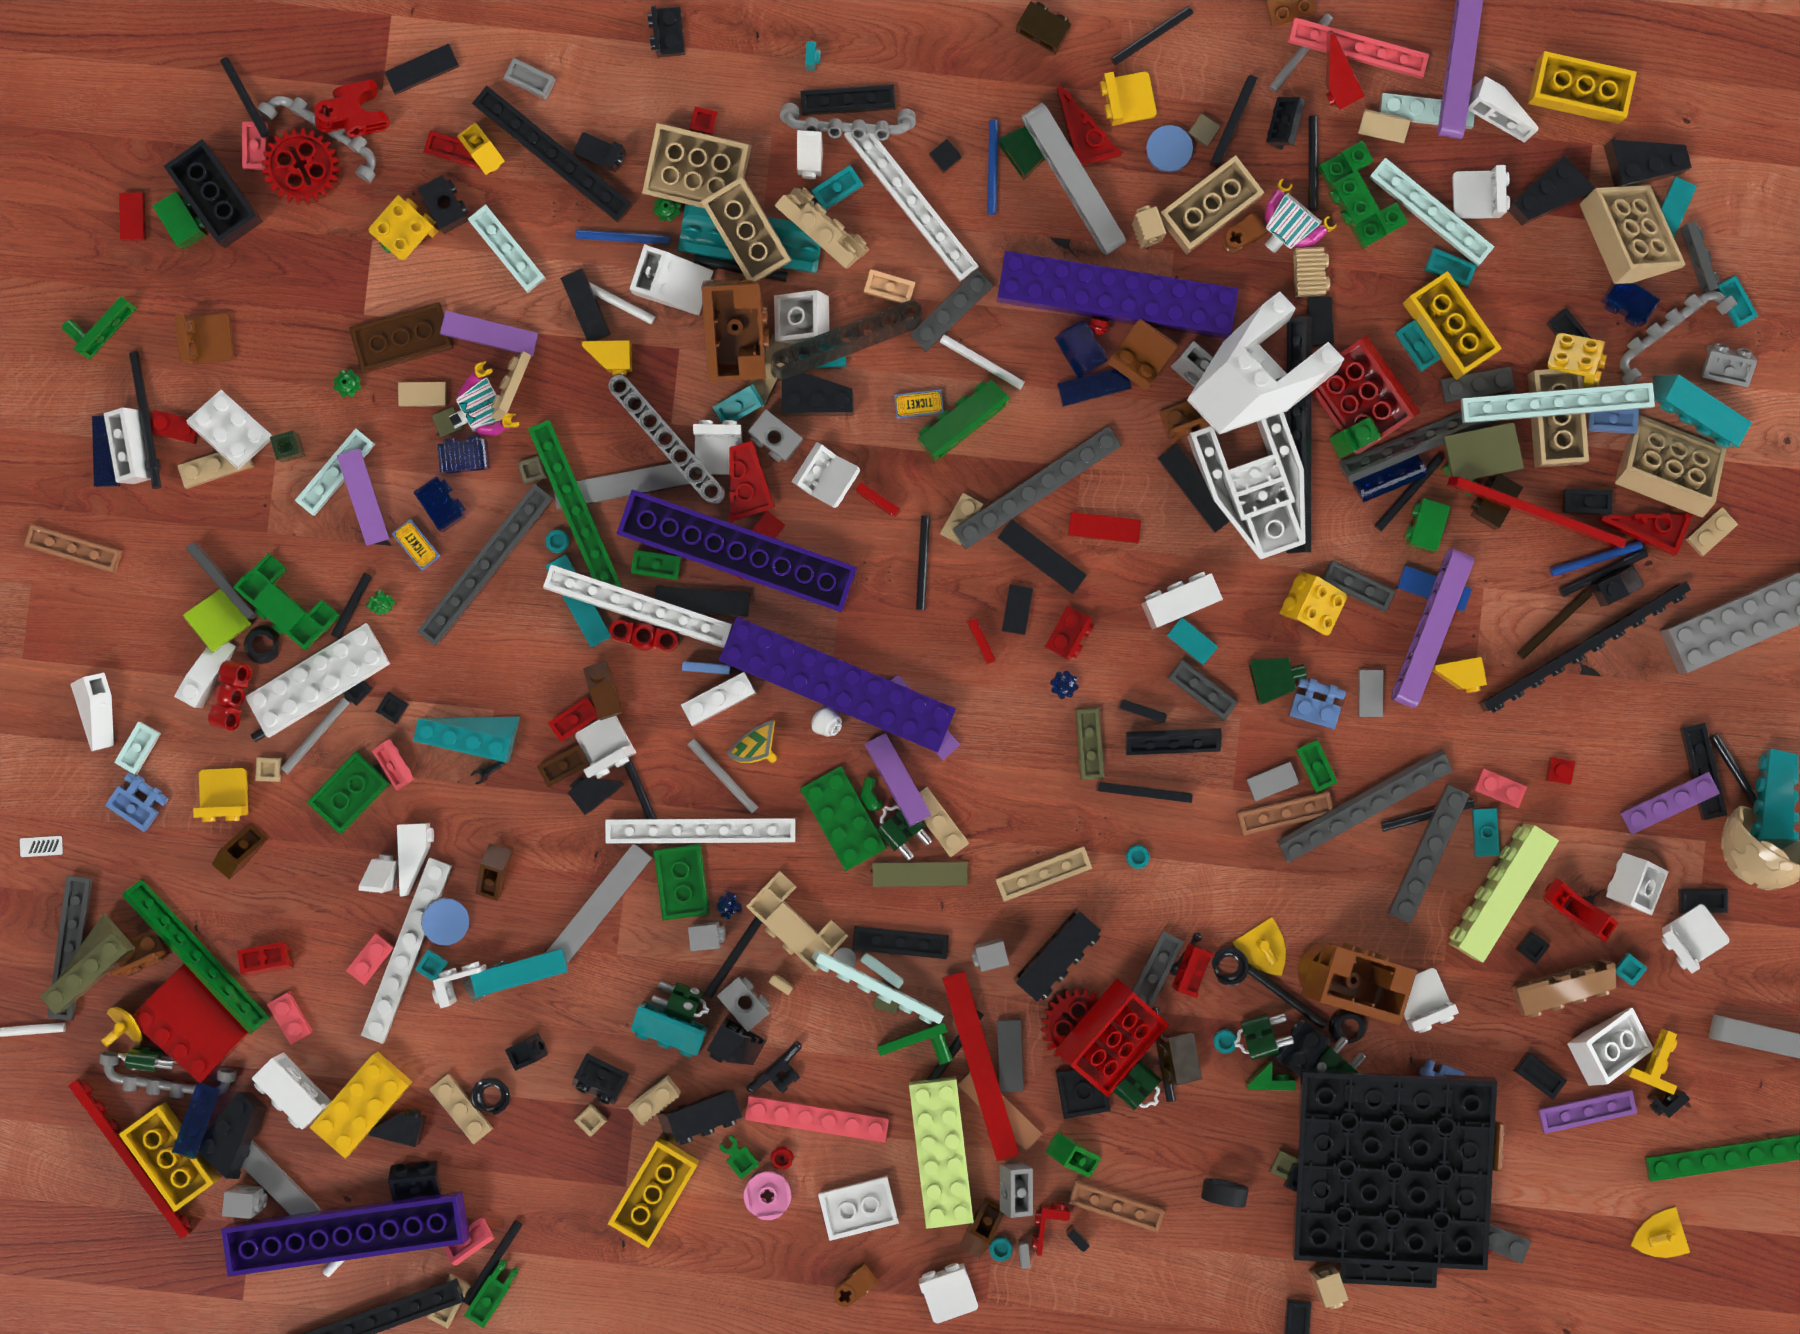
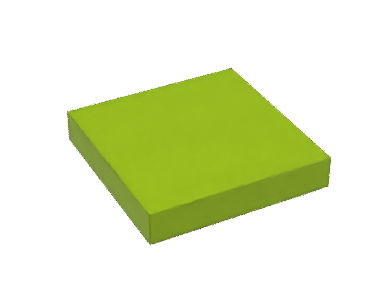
M221 589L183 615L184 619L212 653L251 627L249 620L246 619Z

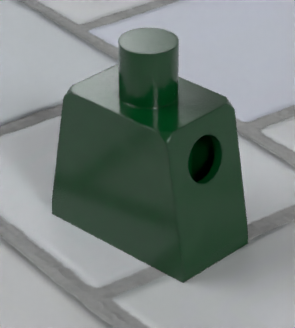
M1026 126L1001 137L998 141V146L1023 180L1027 179L1045 160Z
M1289 658L1247 661L1258 705L1265 704L1295 691V680L1307 678L1304 664L1291 667Z

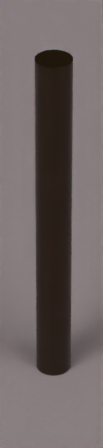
M1585 589L1517 652L1518 656L1524 660L1592 596L1591 592Z

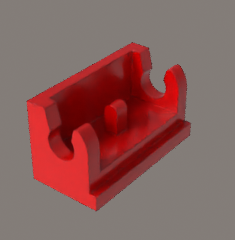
M278 942L237 950L240 974L249 977L294 968L293 961L289 959L288 952H291L290 947L285 942Z
M1188 943L1171 987L1177 992L1197 998L1199 995L1198 989L1210 958L1214 956L1213 952Z

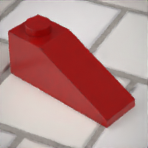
M1330 30L1327 32L1326 87L1329 92L1325 95L1331 106L1336 105L1341 110L1365 97L1335 33Z

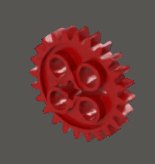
M292 128V135L282 131L283 139L274 136L276 144L268 143L271 152H263L264 156L268 158V160L261 161L263 166L268 167L262 170L263 175L269 176L265 179V183H273L270 188L271 192L279 190L278 198L281 199L286 195L287 203H290L293 198L296 199L298 206L301 203V199H305L307 205L310 204V198H313L318 203L319 194L325 198L327 197L325 189L334 190L330 182H338V178L333 175L340 173V169L334 166L339 164V159L332 158L336 155V150H328L331 142L322 143L323 135L321 134L315 138L314 130L309 135H306L304 128L301 129L300 134H297L294 128ZM304 147H309L313 150L309 156L300 154L301 149ZM291 148L295 149L300 163L304 166L306 175L311 181V185H307L301 170L297 168L296 160L290 151ZM284 156L291 159V162L285 166L278 163L279 159ZM314 168L323 170V174L320 177H313L310 172ZM296 177L301 179L302 182L299 186L293 187L289 185L290 179Z
M1074 988L1072 995L1067 990H1064V998L1056 994L1057 1003L1049 1001L1052 1009L1043 1010L1048 1015V1018H1041V1021L1047 1024V1026L1040 1028L1041 1032L1047 1033L1042 1038L1043 1041H1050L1047 1046L1048 1050L1057 1049L1075 1028L1062 1014L1066 1012L1079 1023L1100 999L1099 997L1096 1000L1097 992L1093 991L1088 996L1086 988L1083 989L1081 994H1079L1077 988ZM1075 1004L1083 1005V1012L1079 1016L1072 1014V1007ZM1061 1022L1068 1024V1030L1064 1034H1059L1056 1031L1057 1025ZM1054 1051V1054H1053L1054 1057L1059 1056V1055Z

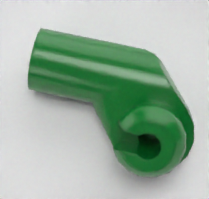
M865 777L860 797L867 809L879 811L883 807V801L878 799L873 792L876 779Z

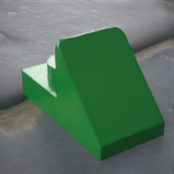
M1368 417L1335 434L1329 440L1339 459L1382 438L1372 417Z
M1268 1059L1245 1081V1087L1248 1090L1296 1091V1081L1293 1078H1289V1074H1275V1078H1272V1061Z

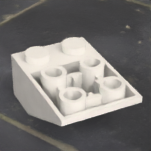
M644 244L630 291L633 295L699 316L703 306L701 286L703 281L711 280L714 271L669 252Z

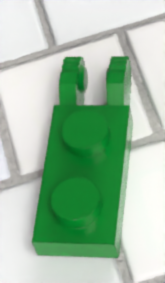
M504 1259L501 1260L493 1274L489 1275L464 1314L465 1317L483 1329L511 1286L509 1285L519 1271L516 1267L512 1269L505 1282L497 1278L506 1266L507 1261Z

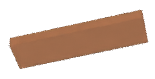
M30 524L24 547L115 574L123 553L121 550Z
M1327 791L1237 812L1236 814L1241 835L1245 836L1317 819L1333 810L1330 792Z
M969 1072L957 1085L980 1106ZM1002 1095L1015 1141L1027 1151L1042 1135V1132Z
M1077 1180L1074 1181L1068 1199V1204L1156 1233H1159L1166 1211L1163 1208Z

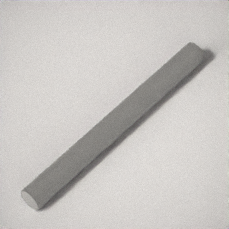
M1326 13L1318 24L1328 26L1333 17ZM1302 46L1298 48L1269 86L1273 92L1276 93L1310 48Z
M342 697L281 767L285 773L289 774L350 704L348 699Z
M695 739L688 744L692 751L752 814L758 806Z

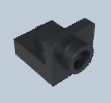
M538 1033L505 1049L515 1071L548 1055L545 1043Z
M1678 1089L1674 1095L1667 1093L1663 1097V1102L1651 1094L1647 1097L1651 1102L1650 1108L1658 1116L1662 1114L1668 1118L1690 1100L1685 1092Z

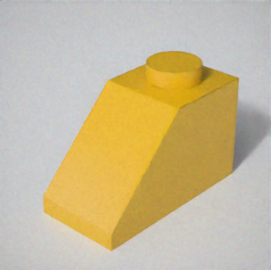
M476 122L457 135L485 175L496 171L505 162Z
M629 340L582 341V347L609 373H612V376H626V372H632V344Z
M1482 657L1434 665L1432 669L1433 673L1458 690L1466 689V693L1481 691L1480 686L1487 685Z

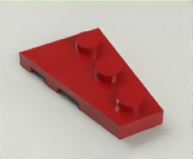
M753 439L731 446L729 448L730 522L775 507Z

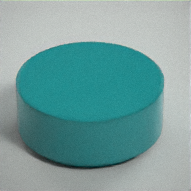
M552 530L547 534L545 544L551 552L560 554L568 549L570 539L564 531Z
M1134 845L1127 850L1126 861L1131 867L1141 869L1149 863L1150 854L1145 847Z
M1221 1029L1215 1033L1213 1045L1220 1053L1228 1054L1235 1050L1234 1041L1237 1040V1037L1232 1031Z
M1004 1236L993 1238L989 1246V1253L996 1261L1009 1259L1013 1252L1011 1241Z

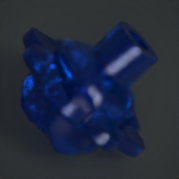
M1064 671L1063 674L1057 672L1055 678L1050 681V684L1054 686L1051 692L1057 694L1060 699H1064L1066 696L1071 698L1074 691L1079 688L1076 684L1077 677L1072 676L1069 671Z
M730 891L719 898L716 906L719 912H721L720 916L722 918L725 917L727 920L735 912L739 913L742 910V904L738 903L736 893H731Z

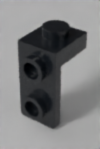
M582 132L574 149L575 155L615 173L618 167L623 165L626 158V151L623 145L617 142L609 144L585 132Z

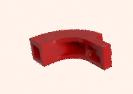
M1555 878L1546 887L1543 901L1580 928L1603 942L1607 941L1618 925V922L1611 915L1580 897L1558 878Z

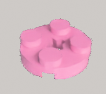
M774 1171L759 1172L750 1178L744 1190L745 1206L750 1213L752 1212L759 1219H776L787 1210L791 1202V1187L780 1173ZM765 1189H769L770 1192L774 1193L769 1202L766 1201V1198L761 1197Z

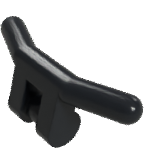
M798 1041L794 1042L775 1063L747 1085V1091L753 1093L771 1080L783 1094L788 1089L787 1086L801 1078L789 1064V1061L801 1050V1043ZM783 1069L787 1074L780 1079L777 1074Z

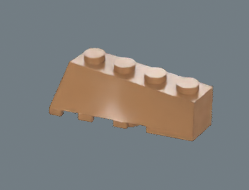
M1599 959L1511 986L1519 1013L1525 1016L1528 1015V1018L1542 1015L1541 1011L1546 1009L1551 1011L1565 1008L1564 1004L1573 1002V1004L1586 1002L1587 997L1596 995V997L1609 995V990L1616 988L1615 963Z

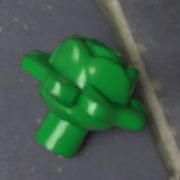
M663 198L654 201L656 208H654L653 212L658 215L662 222L666 219L668 222H672L676 216L681 214L679 210L681 207L680 202Z
M341 370L339 375L333 378L335 383L333 389L338 391L341 397H346L347 395L354 397L355 392L361 389L359 384L361 378L356 376L353 370H348L347 372Z
M378 590L375 592V597H369L366 607L370 609V612H374L377 615L387 614L392 610L395 600L390 595L385 596L384 591Z

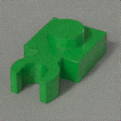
M731 1134L729 1139L733 1143L732 1147L728 1148L722 1142L719 1144L722 1152L730 1154L731 1157L726 1162L737 1176L742 1179L759 1166L760 1163L746 1145L739 1149L736 1137Z

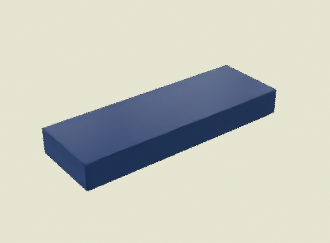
M1404 566L1396 588L1428 599L1437 576ZM1464 587L1456 607L1457 610L1465 611L1472 591L1471 588Z

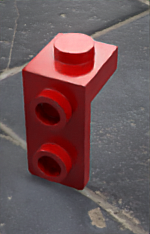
M1052 1202L1051 1205L1041 1204L1040 1211H1036L1035 1225H1038V1235L1033 1234L1032 1249H1036L1037 1256H1042L1046 1219L1070 1221L1071 1211L1069 1207H1065L1066 1204L1060 1202Z

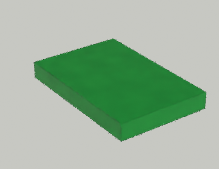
M355 751L307 803L342 835L391 783L358 751Z
M701 844L653 850L662 921L709 915L710 910Z

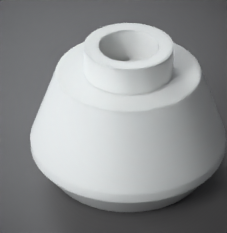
M828 706L820 708L811 721L813 732L827 737L836 735L842 727V719L838 711Z

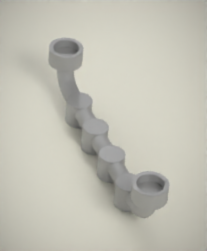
M276 96L267 103L261 102L257 108V111L262 116L273 121L277 115L275 108L283 105L295 115L306 119L316 127L315 114L306 109L308 104L299 97H296L293 101L285 96ZM345 129L328 133L333 139L344 143L352 151L366 158V165L360 164L355 173L364 181L371 183L376 176L373 172L376 166V158L374 153L366 147L368 142L361 136L348 137Z
M793 103L784 104L780 110V119L789 127L804 131H828V135L832 138H839L842 132H851L852 137L855 139H862L866 133L875 134L878 140L884 141L888 139L889 134L905 133L916 124V114L910 109H903L898 113V125H889L886 121L866 124L861 119H857L853 123H845L838 118H833L829 122L818 121L815 117H809L806 121L798 120L799 108Z
M1716 291L1706 292L1699 297L1696 294L1690 296L1684 301L1685 308L1681 311H1678L1677 308L1673 309L1665 316L1667 321L1660 326L1656 322L1645 331L1648 336L1642 340L1636 337L1627 344L1629 350L1624 353L1620 360V370L1624 375L1621 381L1625 385H1631L1639 379L1642 374L1637 368L1630 369V361L1651 344L1661 339L1671 329L1677 327L1691 314L1698 311L1704 304L1712 300L1718 302L1719 305L1716 309L1721 315H1724L1737 304V301L1732 296L1727 298L1722 293Z
M101 1052L99 1063L104 1065L106 1076L112 1082L123 1084L122 1090L137 1091V1086L146 1087V1093L150 1095H159L161 1090L170 1091L169 1096L172 1098H183L184 1093L193 1094V1100L201 1102L207 1101L208 1096L214 1097L224 1094L229 1089L230 1083L235 1082L237 1077V1070L219 1068L217 1080L221 1081V1084L218 1087H209L206 1084H188L179 1080L166 1081L158 1077L145 1078L139 1077L136 1074H119L114 1070V1066L119 1064V1053Z

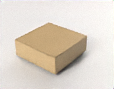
M257 757L255 781L281 782L282 758Z
M775 973L769 980L770 984L787 995L790 994L794 987L793 984Z
M591 1103L574 1121L591 1137L608 1119Z

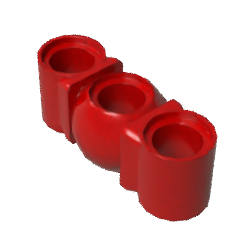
M616 620L609 628V633L613 639L632 644L641 651L661 649L665 652H671L679 644L678 636L674 632L662 630L655 625L643 621L634 623ZM624 624L626 626L627 633L624 637L616 635L615 629L618 625ZM647 629L650 632V639L644 643L639 640L638 634L641 630ZM670 634L673 637V644L665 648L661 643V639L664 635Z
M226 660L221 664L218 681L222 683L214 692L217 704H212V709L208 714V722L211 726L227 731H234L238 728L242 710L237 708L244 703L245 692L243 687H248L252 674L249 665L231 660Z

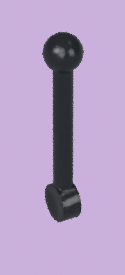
M1194 933L1190 944L1195 945L1196 942L1202 939V935ZM1184 953L1176 965L1172 966L1170 970L1172 975H1176Z

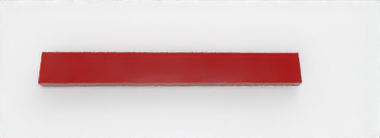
M1450 477L1447 483L1450 487L1615 548L1625 547L1627 541L1625 538L1465 478Z
M965 971L942 977L996 1161L1020 1155Z

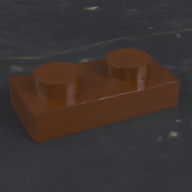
M579 744L540 764L537 768L547 787H550L590 766V763Z

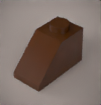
M604 661L583 668L588 689L600 721L623 714L613 674L607 662Z
M250 823L218 851L212 865L230 880L251 860L268 838Z
M489 844L480 863L475 894L496 901L499 900L510 867L512 850Z
M986 1197L984 1198L973 1217L974 1223L969 1224L959 1247L978 1258L983 1255L991 1245L1004 1215L1000 1211V1205Z

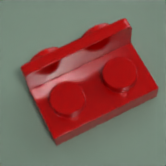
M1066 606L1045 648L1067 660H1071L1072 656L1077 658L1083 647L1079 643L1083 636L1088 638L1094 627L1091 624L1093 618L1087 617L1075 609Z

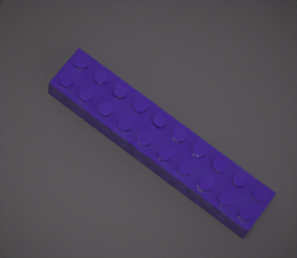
M1005 251L997 302L1129 324H1136L1139 319H1142L1154 328L1227 339L1232 334L1239 288Z
M633 489L631 490L616 533L625 538L839 612L843 611L857 570L855 566Z
M736 617L718 660L937 753L956 708L740 617Z
M463 1191L230 1223L221 1229L228 1277L464 1244L469 1239Z

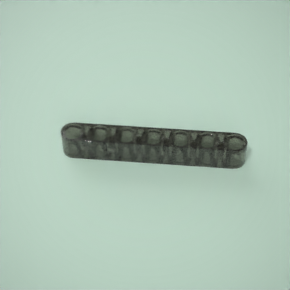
M906 301L778 350L771 358V374L778 380L788 379L912 331L920 325L921 305L916 301ZM910 313L915 315V317H908L906 314ZM885 322H892L894 325H886ZM864 330H870V331H872L873 333L867 334V333H864L863 331H864ZM843 338H848V339H850L851 341H850V342H844V341H842L841 339H843ZM825 346V347H828V348H830V349H829V350H822V349H820V347ZM799 355H806V356H808V358L802 359V358H800V357H798V356H799ZM778 363H784V364H786L787 366H785V367H779V366H777V364H778Z

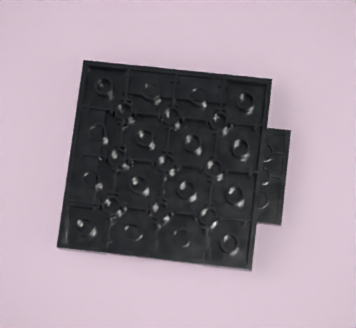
M1301 1068L1296 1207L1294 1208L1292 1252L1294 1260L1340 1263L1339 1274L1342 1283L1436 1288L1437 1268L1487 1270L1497 1080L1495 1077L1460 1075L1435 1077L1352 1073L1349 1070Z

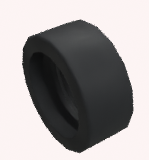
M1206 1178L1203 1181L1201 1198L1218 1205L1243 1208L1246 1206L1249 1189L1247 1186L1239 1183Z

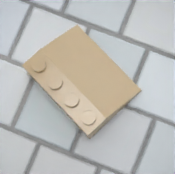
M657 123L642 194L704 208L702 200L740 177H745L752 145Z
M1650 185L1595 188L1580 203V207L1614 284L1634 283L1683 268L1686 265Z
M1639 415L1637 434H1630L1618 467L1615 484L1703 518L1716 503L1726 449Z

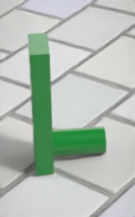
M120 296L87 333L72 319L67 320L62 325V330L77 343L74 349L80 355L91 360L137 307Z
M945 1022L877 1046L879 1054L882 1056L930 1038L939 1065L953 1060L943 1034L948 1032Z

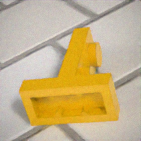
M1661 1028L1644 1072L1630 1067L1623 1074L1674 1095L1677 1086L1660 1079V1077L1668 1068L1667 1059L1670 1052H1673L1676 1048L1677 1034Z

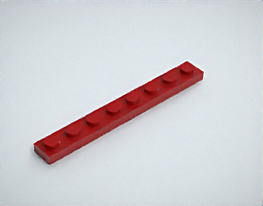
M80 1079L69 1084L68 1087L180 1239L191 1233L192 1231L189 1227L192 1224L184 1214L180 1216L177 1211L174 1212L120 1137L119 1131H121V1127L114 1119L110 1120L107 1117L105 1105L100 1100L96 1101L91 1095L93 1092L91 1086L86 1081L82 1082Z

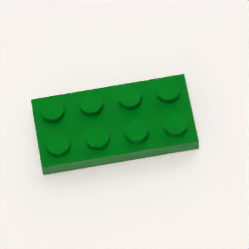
M842 766L800 788L845 872L887 849Z

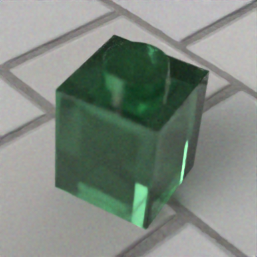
M292 430L270 437L276 460L285 463L305 457L301 438L297 432Z

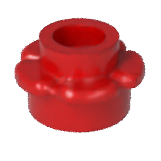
M1091 317L1090 324H1087L1091 328L1090 332L1104 335L1105 331H1110L1108 328L1109 321Z
M779 1146L776 1150L772 1151L770 1159L776 1169H788L792 1165L794 1155L787 1147Z

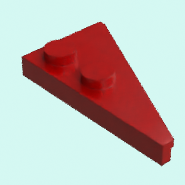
M1062 86L1057 87L1056 90L1071 146L1081 165L1087 166L1121 157V150L1113 145L1105 132L1099 129L1084 109L1082 110L1073 100L1072 95Z
M1693 514L1602 516L1599 523L1675 556L1678 554Z

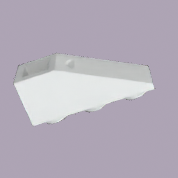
M105 673L82 677L71 683L70 685L91 751L114 746L112 697Z

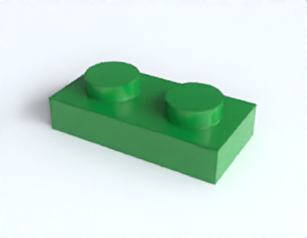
M634 550L631 574L678 581L682 557Z
M1318 740L1295 749L1314 792L1317 793L1338 783Z

